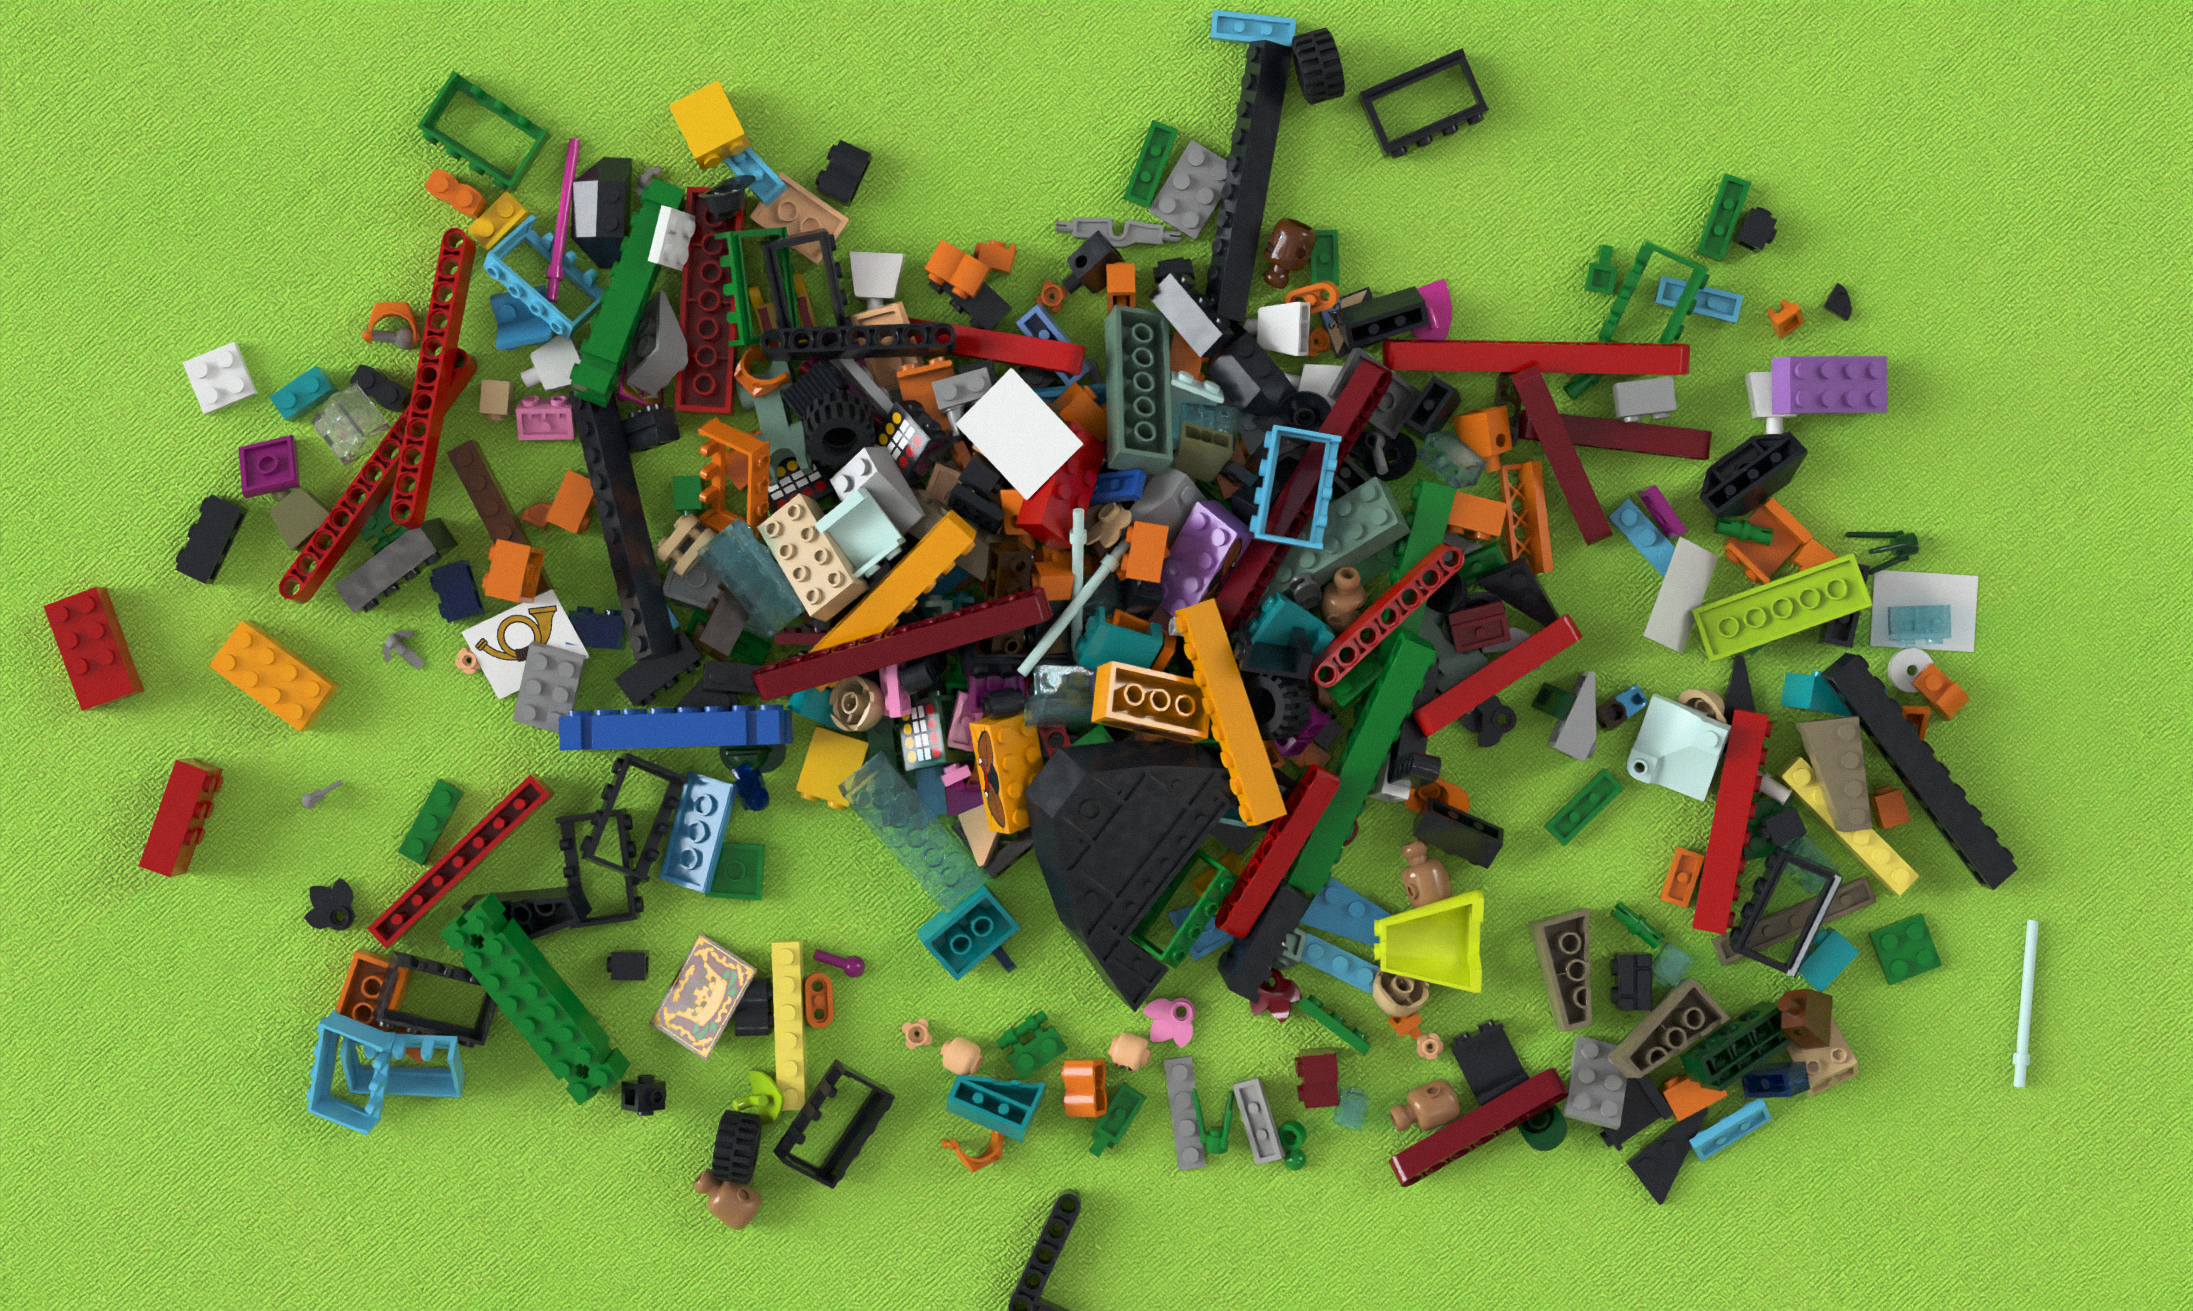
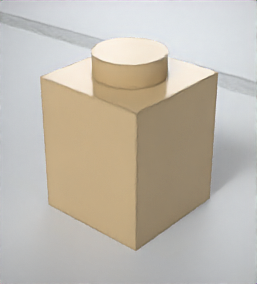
M482 379L479 413L487 415V420L504 421V416L512 417L515 384L510 381Z

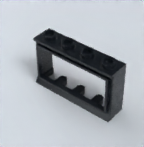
M1463 48L1366 89L1358 95L1360 104L1383 157L1386 158L1391 155L1392 159L1408 153L1406 148L1417 144V147L1421 148L1432 143V137L1441 133L1443 137L1459 131L1458 126L1468 122L1469 126L1483 121V115L1489 110L1465 57ZM1460 64L1477 104L1389 142L1372 101Z
M825 228L759 241L765 261V272L770 284V296L775 308L777 328H792L776 249L814 241L820 242L836 325L852 326L850 316L845 317L843 307L848 305L845 289H840L838 279L842 278L839 261L834 262L832 251L837 250L833 234L829 235ZM832 338L828 339L824 343V346L831 345L835 341L838 342V340ZM810 341L797 343L796 347L799 349L806 348Z
M961 602L956 610L981 603ZM1069 632L1068 653L1043 655L1026 678L1052 677L1053 679H1062L1068 676L1077 664L1074 661ZM975 642L957 647L962 675L973 676L977 679L987 676H1000L1002 679L1023 676L1017 669L1029 656L1018 654H977Z
M625 753L621 758L617 757L611 769V773H614L611 784L606 783L602 791L601 799H604L601 809H596L592 816L590 824L594 827L590 836L586 835L580 847V851H583L581 859L641 883H646L650 880V876H647L651 864L658 858L659 851L657 849L662 836H665L669 830L670 825L667 823L672 810H675L679 804L680 799H678L681 787L688 782L689 778L632 754ZM629 765L669 781L635 871L594 856Z
M626 808L614 809L609 817L616 816L623 867L635 871L633 858L637 857L635 841H630L629 830H633L631 813H627ZM594 812L555 818L556 824L560 823L562 839L559 840L560 850H564L566 867H563L564 878H568L569 886L581 885L582 887L574 822L591 820ZM624 875L629 912L585 917L580 923L571 925L570 929L641 918L640 913L644 912V902L642 896H638L637 885H640V882Z
M1776 846L1774 852L1770 851L1764 863L1766 869L1762 877L1758 876L1752 888L1754 894L1750 902L1746 901L1740 913L1742 919L1738 927L1734 926L1731 930L1728 941L1733 952H1737L1795 978L1840 887L1843 877L1834 869ZM1787 862L1827 880L1818 895L1810 915L1807 917L1803 930L1794 944L1787 963H1782L1747 948V945Z
M392 950L374 1011L371 1014L378 1021V1025L389 1029H394L395 1025L405 1027L406 1032L415 1035H421L422 1032L438 1036H457L458 1044L471 1048H474L475 1044L484 1046L497 1004L487 992H485L474 1028L386 1008L399 966L482 986L467 968Z
M835 1059L773 1152L783 1164L834 1189L837 1183L844 1177L851 1162L859 1155L868 1137L875 1131L885 1112L890 1109L895 1095L884 1084L876 1082ZM843 1074L872 1088V1091L819 1168L790 1153L796 1143L802 1145L805 1142L804 1130L811 1120L819 1121L822 1115L819 1108L827 1096L829 1098L836 1096L837 1088L835 1084Z

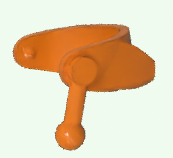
M407 302L375 303L371 312L368 331L362 332V338L369 344H372V332L376 324L384 318L394 316L408 321L413 329L414 343L420 342V330L414 319L410 304Z
M753 344L743 354L734 372L736 381L754 398L764 396L781 385L788 383L790 380V375L787 372L770 380L756 379L751 376L750 367L755 356L759 362L765 360V355L760 352L761 346L758 344Z
M991 1130V1142L987 1150L975 1157L966 1155L954 1138L950 1141L944 1139L941 1145L945 1149L950 1147L952 1151L954 1150L964 1166L974 1173L1002 1158L1003 1134Z

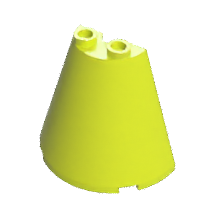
M1475 889L1380 920H1374V935L1379 936V943H1374V960H1380V970L1465 991L1481 993L1482 967L1479 952L1480 922H1483L1484 895L1482 889Z

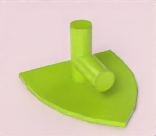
M749 1070L753 1095L733 1100V1108L735 1111L756 1106L762 1125L774 1123L781 1114L785 1097L770 1076L759 1070Z

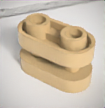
M693 514L687 517L682 515L674 524L673 528L676 530L669 538L664 536L655 547L658 551L656 557L664 564L668 563L671 559L677 563L673 571L681 578L685 577L693 569L718 537L710 528L700 532L697 528L701 521ZM689 538L693 539L695 542L685 554L679 551Z

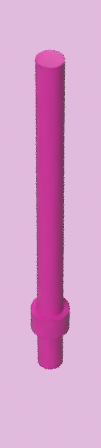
M575 138L569 139L551 265L547 267L546 279H548L546 299L549 302H557L559 282L563 281L564 269L562 268L573 194V182L575 181L580 140Z

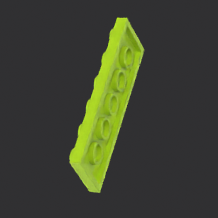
M1851 553L1693 609L1692 613L1710 663L1873 607L1855 555Z

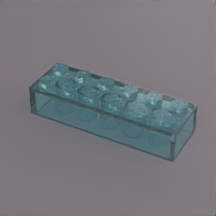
M882 751L838 785L845 800L946 915L990 880L984 869L978 867L974 857Z

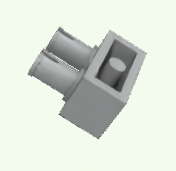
M986 367L932 382L938 408L942 414H947L953 438L961 436L956 423L965 415L963 409L974 406L993 387L989 371Z
M1673 376L1621 382L1612 385L1616 419L1624 418L1625 423L1642 421L1641 416L1652 415V419L1669 418V412L1677 410Z

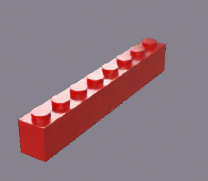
M1735 707L1692 925L1694 929L1726 935V929L1733 928L1736 912H1731L1730 909L1732 901L1738 902L1741 885L1736 884L1737 873L1743 874L1746 858L1741 857L1743 846L1749 847L1751 831L1746 830L1748 819L1754 820L1757 803H1752L1753 792L1760 791L1762 776L1757 775L1759 764L1765 765L1768 749L1762 748L1764 737L1770 738L1773 721L1768 720L1769 714Z
M537 774L529 775L367 929L386 949L394 946L555 793Z

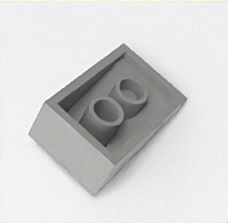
M662 290L647 303L627 354L626 381L652 395H655L662 387L665 388L670 383L671 378L679 371H683L688 363L686 339L666 293Z
M886 446L864 447L830 479L842 502L856 490L865 487L902 536H905L926 517Z
M1168 467L1162 476H1153L1143 490L1141 499L1136 500L1129 510L1132 513L1130 526H1133L1134 520L1168 525L1167 545L1178 537L1197 501L1208 500L1187 474ZM1127 527L1122 529L1121 539L1123 537L1126 538Z
M1591 671L1580 672L1571 691V694L1575 695L1576 699L1564 721L1558 719L1546 745L1566 756L1585 762L1586 758L1590 759L1593 756L1597 747V743L1594 742L1597 736L1595 673Z

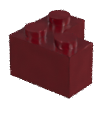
M1332 1047L1299 1049V1057H1294L1296 1074L1298 1078L1301 1077L1302 1084L1297 1085L1298 1101H1303L1306 1109L1339 1106L1337 1082L1339 1081L1334 1049Z

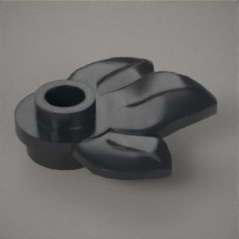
M1493 695L1476 706L1470 714H1465L1460 723L1467 730L1479 733V747H1491L1500 741L1503 733H1507L1514 728L1516 714L1510 707L1501 705L1498 697ZM1500 714H1504L1507 717V721L1503 725L1497 722V717Z
M339 878L334 883L332 889L325 886L310 887V900L314 909L310 910L304 916V919L317 929L331 927L334 930L341 931L349 928L355 918L354 911L351 908L354 895L349 884ZM339 911H342L345 914L344 921H339L337 919V913Z

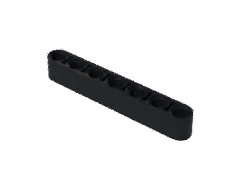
M943 322L777 328L765 331L760 339L764 355L769 360L776 362L942 356L951 354L957 348L955 329L950 324ZM945 334L951 337L947 343L937 342V338L940 335ZM917 335L923 338L916 345L908 342L912 336ZM889 336L895 339L888 346L880 343L884 337ZM856 338L866 339L865 344L860 347L852 345ZM828 339L838 340L834 347L828 348L824 346ZM800 340L810 341L806 348L799 349L796 347L797 342ZM772 341L781 342L780 347L775 350L768 348L769 343Z

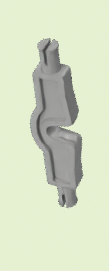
M1074 217V222L1056 220L1055 232L1072 233L1073 238L1089 239L1099 230L1115 248H1126L1134 244L1161 246L1162 241L1180 243L1181 231L1163 230V225L1127 220L1125 221L1123 234L1115 236L1113 234V220L1110 218Z

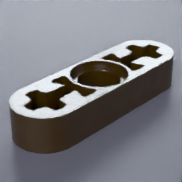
M1501 372L1496 381L1494 407L1500 406L1506 401L1511 402L1515 407L1514 415L1508 417L1509 422L1514 421V427L1509 425L1513 447L1518 441L1522 400L1515 385L1511 387V394H1517L1516 399L1509 396L1500 397L1501 393H1507V384L1503 383L1502 380L1508 378L1509 374L1517 373Z

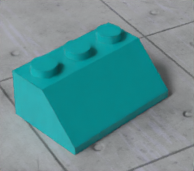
M979 878L916 932L922 944L952 977L958 981L1021 927L994 892Z

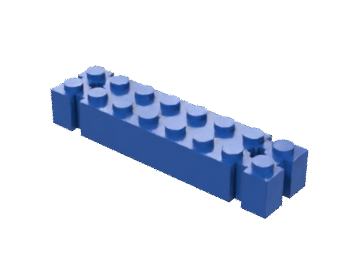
M774 704L760 705V711H756V705L732 706V711H729V706L704 707L705 712H702L701 707H678L677 713H674V708H650V714H647V709H622V715H620V710H595V716H593V711H568V717H559V749L563 751L793 744L792 710H783V705Z

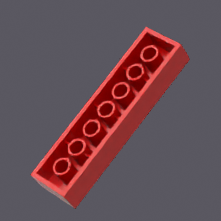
M687 186L686 213L696 216V227L688 246V260L682 270L679 326L687 342L688 363L683 371H679L676 374L674 410L678 413L734 416L736 393L734 372L736 369V359L738 358V346L729 347L728 341L739 340L738 323L729 324L727 322V313L736 312L734 295L726 296L723 292L725 284L733 283L731 267H721L720 257L729 255L727 238L715 240V234L745 230L747 194L745 193V204L742 210L738 211L733 218L717 221L714 214L708 211L704 198L698 197L699 194L711 188ZM741 238L742 250L744 254V238Z

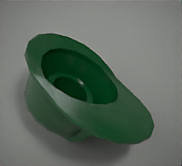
M785 744L720 746L719 753L725 767L732 772L741 774L765 773L775 770L782 764L787 749Z
M1556 1104L1517 1126L1526 1142L1533 1149L1539 1151H1549L1556 1148L1563 1142L1567 1134L1565 1118Z

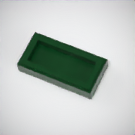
M1544 682L1531 707L1564 721L1576 696Z

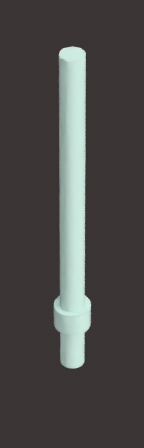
M1082 508L1073 509V528L1070 530L1072 573L1074 574L1071 602L1083 588L1084 544L1087 542V530L1084 529V509ZM1083 606L1071 620V647L1074 661L1077 662L1076 665H1078V653L1075 652V644L1078 637L1082 636Z
M1123 537L1110 554L1107 553L1100 561L1102 565L1017 669L1020 674L1026 677L1107 575L1117 569L1123 553H1126L1130 548V543L1125 542L1126 538Z
M2027 920L2016 1052H2013L2012 1062L2015 1064L2013 1086L2025 1087L2026 1068L2030 1065L2031 1054H2028L2039 924L2037 920Z

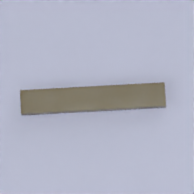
M1862 876L1839 887L1821 925L1877 902L1866 876ZM1818 895L1761 918L1747 948L1758 952L1801 934ZM1730 932L1711 939L1722 966L1746 957L1733 952L1728 941Z

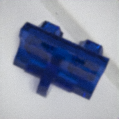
M747 763L733 769V776L737 780L734 782L743 809L745 811L748 809L761 811L768 807L770 796L759 769L757 768L752 771Z

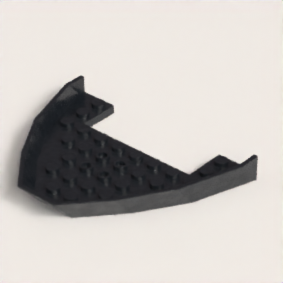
M1123 740L1059 747L1024 792L1036 857L1059 919L1106 986L1134 1012L1145 1001L1169 968L1162 961L1130 940L1128 936L1227 810L1231 807L1239 813L1240 803L1237 795L1231 790L1229 770L1225 768L1221 761L1220 753L1222 751L1200 744ZM1272 767L1285 805L1298 783L1280 769ZM1275 819L1256 826L1267 833Z

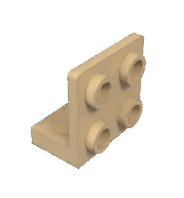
M1832 1017L1829 1047L1805 1050L1790 1036L1785 1037L1791 1043L1785 1049L1802 1077L1803 1089L1808 1098L1859 1075L1858 1061Z

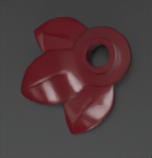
M1271 968L1270 971L1273 972L1271 977L1275 979V985L1271 986L1269 981L1263 980L1257 993L1261 994L1258 1003L1250 1001L1251 1011L1256 1016L1268 1009L1277 1020L1285 1022L1291 1013V1002L1301 999L1300 990L1294 981L1284 978L1278 969Z

